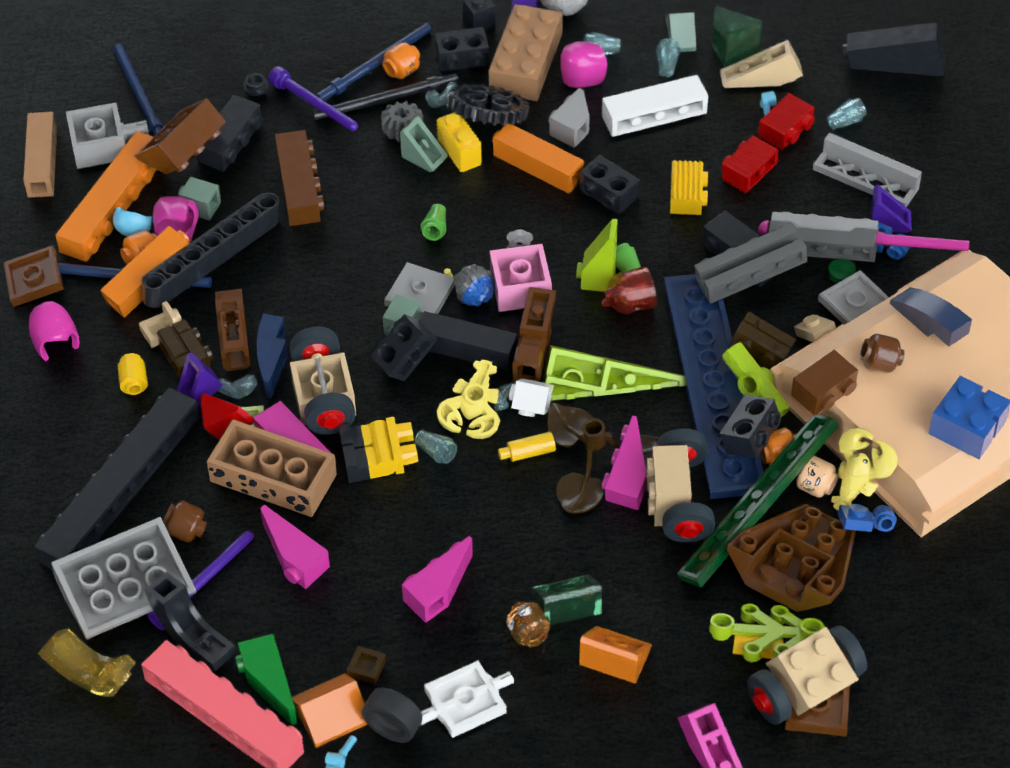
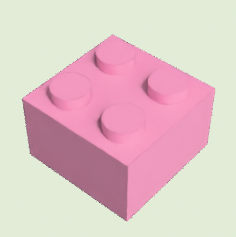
M543 244L490 251V272L493 274V287L499 312L524 309L529 287L552 290Z

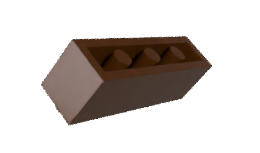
M305 130L275 134L289 225L321 222L320 211H324L322 195L317 196V192H321L319 176L314 177L313 175L317 173L315 158L310 159V155H314L312 140H307Z

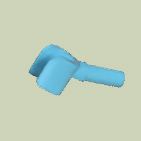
M773 91L762 93L760 107L763 108L765 116L770 112L771 106H776V96Z
M350 736L339 750V753L327 752L325 758L327 765L325 768H344L345 757L356 742V737Z

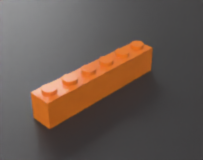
M136 131L57 232L56 239L60 253L87 262L92 254L98 251L101 242L113 230L115 209L120 207L127 211V208L138 198L140 191L146 183L151 181L153 174L157 170L137 160L135 157L153 138L152 136Z

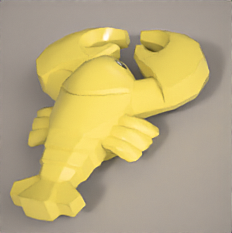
M481 360L474 362L473 367L477 372L474 373L469 383L459 379L455 384L453 391L461 395L447 398L440 402L436 411L439 423L445 429L455 433H460L461 428L452 423V421L455 420L458 425H463L462 417L457 409L460 408L468 420L478 417L471 422L469 428L479 427L480 429L467 430L466 433L467 436L476 439L491 437L497 432L500 423L498 414L488 405V402L492 404L498 402L499 390L488 389L489 375L496 373L497 366L492 365L490 361Z
M852 428L843 433L839 440V451L844 455L846 462L844 460L841 462L837 474L842 479L840 496H832L831 500L836 510H839L840 505L850 506L852 500L860 492L870 497L878 487L877 483L871 482L872 479L889 477L897 467L898 457L894 448L881 440H876L875 443L880 447L882 454H879L878 449L874 447L872 449L874 467L866 454L854 453V451L864 449L870 445L866 441L861 442L862 437L870 440L874 438V435L864 428Z

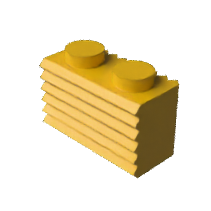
M454 112L438 118L437 139L457 168L464 172L480 166L482 163L481 141H479V138H476L474 131H472V128H469L462 115H457Z
M672 161L670 214L701 215L702 206H707L708 191H703V187L708 185V172H703L702 161Z

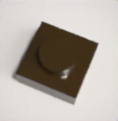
M358 646L347 668V675L351 678L376 685L386 663V654Z

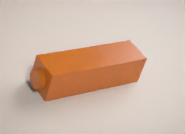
M508 123L494 134L492 139L494 156L567 193H570L579 184L580 171L584 169V160Z
M168 226L100 290L106 303L125 318L143 301V276L187 246L190 242L189 237L183 231H175L171 226Z

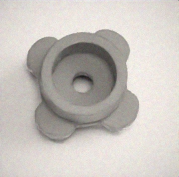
M524 230L509 232L507 234V240L509 241L507 248L530 246V242L533 240L532 234Z

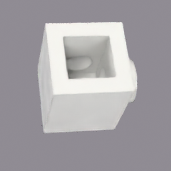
M523 378L517 380L516 384H512L509 393V400L513 401L511 408L518 409V414L530 417H534L535 413L542 415L548 413L554 385Z

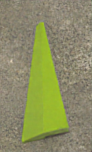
M550 345L543 373V383L554 385L551 401L685 386V377L676 373Z

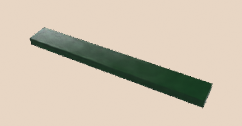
M817 414L809 419L713 533L680 569L677 575L681 581L700 588L706 583L729 556L727 551L728 545L741 531L753 527L839 427L835 418Z

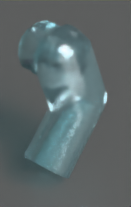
M449 82L441 94H438L435 90L429 91L425 96L426 101H428L427 104L432 108L448 105L449 91L458 85L454 82Z
M250 374L234 383L221 378L219 380L223 386L218 391L234 399H241L254 391V388L257 386V380Z
M516 382L505 384L498 388V402L494 404L496 411L509 407L506 399L509 398L512 384H516Z

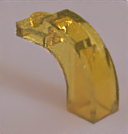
M69 628L57 631L38 653L48 664L71 682L89 692L106 697L115 695L131 676L129 671L136 663L128 654L109 658L95 652L83 643Z

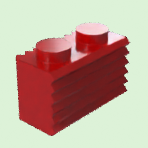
M788 93L766 116L764 115L763 119L761 118L758 136L760 139L763 138L764 141L767 140L768 143L775 145L776 148L779 147L780 150H783L789 143L794 144L804 129L809 130L815 120V117H813L814 107Z
M752 135L748 141L740 143L733 155H728L723 160L721 165L723 169L722 180L735 186L736 189L739 188L740 191L747 193L777 164L779 149Z

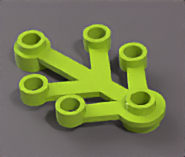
M745 604L741 608V619L747 623L757 622L760 625L734 624V619L730 615L719 613L711 617L709 630L712 636L720 641L727 640L731 635L762 636L756 641L748 642L744 645V659L756 662L761 659L763 650L782 638L792 639L785 644H777L774 647L773 658L824 628V624L814 618H807L802 621L781 605L773 606L769 617L761 612L756 605ZM787 623L791 627L782 626V624Z

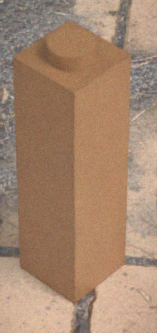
M53 112L28 113L24 183L28 197L54 196L57 127Z

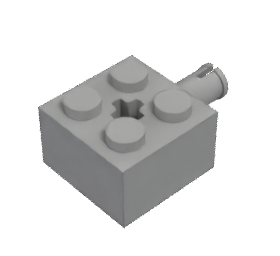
M116 103L66 112L77 169L113 162L125 146V142L136 131L149 135L146 120L124 125L123 122L120 123Z

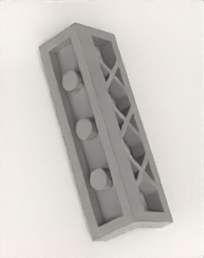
M831 133L824 139L823 152L813 164V170L873 195L874 186L869 181L878 180L883 183L881 187L905 207H907L919 190L922 174L919 170ZM826 159L836 162L838 166L829 167L823 163ZM855 170L861 176L852 177L847 175L846 171ZM901 190L907 194L904 198L894 195L892 191Z

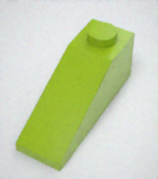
M612 219L584 252L583 263L578 262L576 278H581V289L613 293L616 274L618 219Z

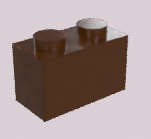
M833 350L793 378L791 396L816 416L823 410H829L838 399L844 395H850L855 390L858 369L836 350Z

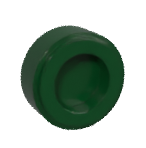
M846 259L834 260L829 265L828 277L833 283L837 284L853 275L856 271L855 266Z

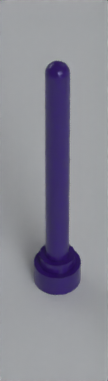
M277 66L270 72L268 77L270 84L278 89L287 88L351 131L357 130V122L291 80L287 70Z
M245 531L192 580L196 592L253 540L254 535L251 531ZM154 611L149 612L148 617L150 621L160 630H165Z

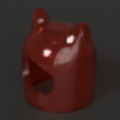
M643 266L614 275L608 282V290L605 291L606 297L602 300L603 306H611L620 314L629 315L637 310L656 308V292L648 268Z

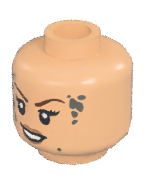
M813 456L796 476L797 487L818 498L825 494L830 495L838 481L835 466L816 456Z

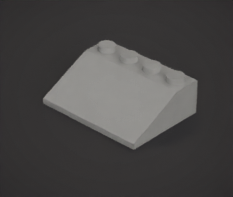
M161 517L51 562L56 582L86 639L152 612L153 609L144 590L166 572L183 583L189 595L196 593V589Z

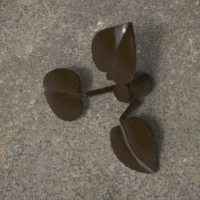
M552 403L548 414V431L552 433L555 443L563 447H572L580 440L587 447L585 476L580 473H570L562 477L556 487L557 499L568 513H584L596 507L604 495L602 481L597 478H590L593 451L601 450L605 446L606 441L610 443L614 450L616 448L620 449V447L612 439L611 433L605 432V425L600 419L593 418L583 409ZM640 435L647 473V458H652L653 446H657L659 438Z

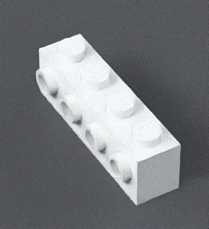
M695 75L602 98V117L613 137L707 113L708 94L699 77Z

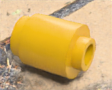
M134 353L122 356L118 363L120 389L124 393L137 395L148 386L145 362L139 355Z

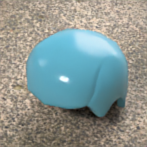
M120 207L115 209L113 224L122 235L129 236L142 230L150 231L152 226V217L136 212H128Z

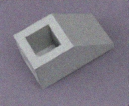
M580 88L572 95H569L558 110H554L549 117L550 136L574 148L589 133V112L584 92Z

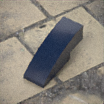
M909 287L890 300L889 304L927 337L934 334L948 347L970 332L972 319L948 301L932 293Z
M263 313L257 335V358L262 387L266 397L272 398L288 359L286 340H284L286 330L284 317Z

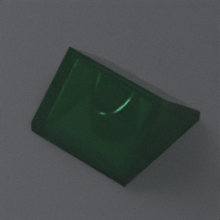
M716 6L712 46L723 66L726 68L759 53L763 21Z
M589 574L532 587L544 626L601 614V584Z

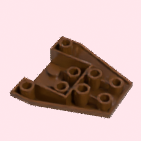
M804 504L741 531L728 545L727 551L745 585L796 612L830 604L843 590L856 530L844 529L840 520L821 512L815 507Z

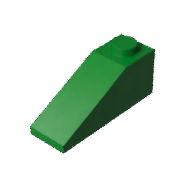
M273 634L239 642L240 655L235 656L238 672H245L247 683L290 725L297 724L295 707Z

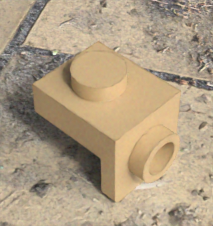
M167 301L162 303L163 313L139 323L140 330L151 348L159 345L157 338L158 330L167 326L171 327L174 323L182 320L176 308L172 309Z
M810 315L804 318L803 322L794 326L796 336L814 342L836 329L834 321L818 315Z

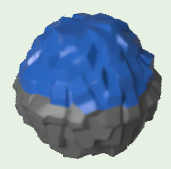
M476 264L468 267L465 266L458 274L453 276L457 298L462 304H467L468 306L475 305L477 307L492 298L494 291L493 274L484 267L477 266Z

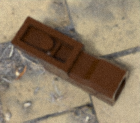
M529 287L520 325L519 343L513 360V382L515 384L521 378L541 382L551 336V319L556 300V290ZM524 366L534 368V376L523 374Z
M242 289L215 292L223 369L226 371L248 369L250 366Z

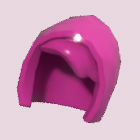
M579 41L565 46L560 61L563 82L569 87L578 88L594 86L603 82L607 70V60L601 46L596 43Z
M160 197L154 205L152 214L155 234L158 236L168 226H171L175 231H183L189 237L190 244L199 218L197 204L183 197Z
M48 301L33 309L29 318V333L36 351L45 361L49 359L44 348L45 342L67 341L69 336H71L72 347L75 349L79 348L80 341L76 326L69 313L60 304Z

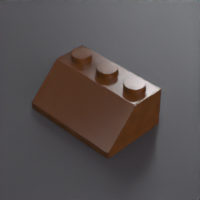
M205 98L178 112L135 157L137 160L165 174L175 170L179 173L190 164L188 159L192 155L195 157L206 148L203 144L207 140L211 141L221 133L219 128L226 121L210 101Z

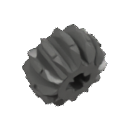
M407 100L403 104L396 101L394 106L387 105L386 110L382 111L381 115L383 133L387 134L388 139L396 138L397 142L401 140L400 132L416 116H419L423 122L422 111L417 108L416 104L409 105Z

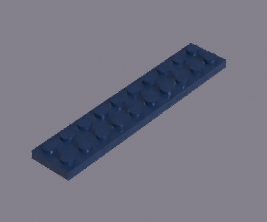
M696 274L664 277V287L683 376L685 377L694 428L702 433L707 440L708 454L702 465L709 498L718 499L744 496L764 472L760 455L755 459L728 454L720 436L721 430L744 397L738 388V378L722 359V355L731 348L728 345L732 340L724 300L721 299L710 304L696 281Z

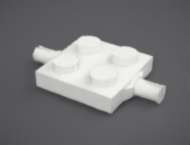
M476 661L425 684V692L432 702V707L421 711L423 717L421 725L438 718L444 723L453 738L505 714L506 706L499 696V689L514 683L512 675L508 671L493 679L484 671L479 661Z

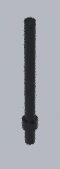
M456 73L438 78L437 76L426 78V81L336 104L332 107L345 113L428 90L429 92L438 91L440 87L458 83ZM319 109L312 111L314 120L329 117Z

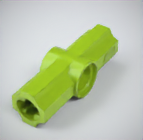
M741 342L732 346L722 355V359L738 378V388L744 396L746 394L775 399L781 417L790 410L789 404L774 386V376L771 371L765 367H759Z

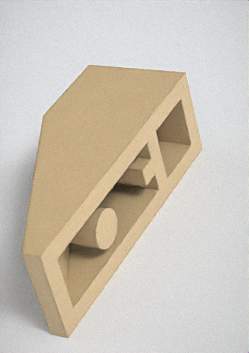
M788 40L720 70L724 88L781 86L803 76L800 61Z

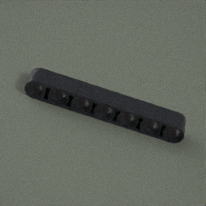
M273 193L258 195L145 274L142 278L144 304L150 308L161 307L163 302L171 301L276 226L280 220L279 198Z

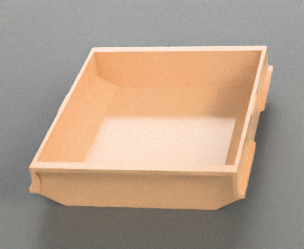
M970 250L957 253L905 285L888 299L849 323L840 325L770 369L774 375V386L789 404L790 411L804 424L809 421L813 414L791 396L793 378L833 350H836L858 369L855 390L850 395H844L838 399L829 410H823L819 413L823 416L835 418L839 424V427L824 444L842 461L846 462L844 455L839 451V440L843 433L852 428H864L870 431L874 438L870 440L862 437L861 442L866 441L870 445L864 449L856 450L854 453L866 454L873 467V447L879 450L880 455L882 454L880 447L875 443L876 440L884 441L894 448L898 460L897 467L892 475L884 479H872L871 482L878 484L874 492L920 537H923L1008 479L1010 480V409L1006 423L995 439H992V443L980 460L928 434L932 413L960 375L983 386V392L986 393L989 389L1010 400V277L986 256L972 253ZM909 287L927 291L948 301L972 319L970 332L948 347L934 334L927 337L890 305V300ZM873 334L897 338L901 349L905 352L903 363L901 366L897 365L891 373L868 369L860 358V351L864 340L869 339Z

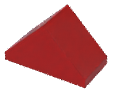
M205 393L201 395L204 428L220 440L232 420L248 425L254 423L253 417L240 406Z

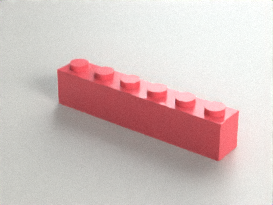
M166 640L142 663L144 677L147 682L265 768H289L304 753L302 735L296 728L290 725L287 727L281 723L271 710L260 708L247 693L241 694L235 690L229 680L214 675L204 662H196L180 645L175 647Z

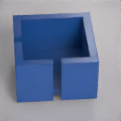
M960 375L932 413L928 434L980 460L992 443V439H995L1006 423L1010 409V400L989 389L985 393L982 391L983 386Z

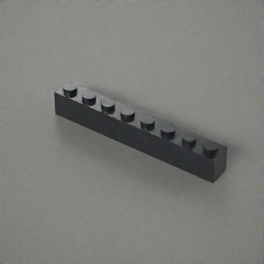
M168 388L162 396L156 399L151 410L146 415H143L135 429L123 438L118 449L113 454H110L101 469L90 477L85 488L76 494L68 508L56 517L46 534L39 537L35 550L40 564L52 569L51 562L92 546L98 541L200 418L197 400L171 388Z

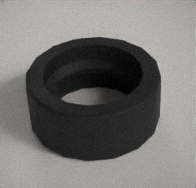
M387 688L375 689L361 710L363 719L375 732L387 739L401 743L409 742L423 721L421 711L409 698Z

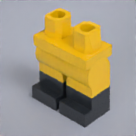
M394 417L386 418V421L377 420L367 425L350 427V423L339 424L349 483L387 476L394 472L402 474L404 473L403 465L418 462L415 444L400 446V443L414 441L411 422L395 424Z

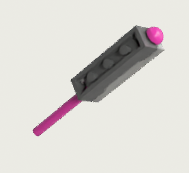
M773 212L771 221H763L758 228L759 235L763 236L772 232L777 227H784L792 223L797 231V239L803 240L806 245L807 256L875 262L877 244L969 251V241L884 234L879 232L878 221L867 218L851 219L841 216L827 217L816 214L803 215L790 212Z

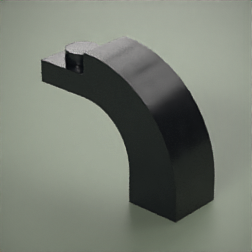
M168 572L164 573L144 590L149 604L162 626L172 639L183 647L196 662L202 661L216 671L237 653L235 645L215 631L200 616L189 597L186 586Z

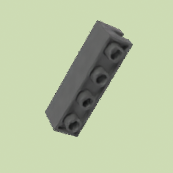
M792 223L784 227H777L768 234L752 238L745 244L729 248L722 254L702 260L699 264L695 265L696 281L711 304L807 262L806 245L802 239H797V231Z

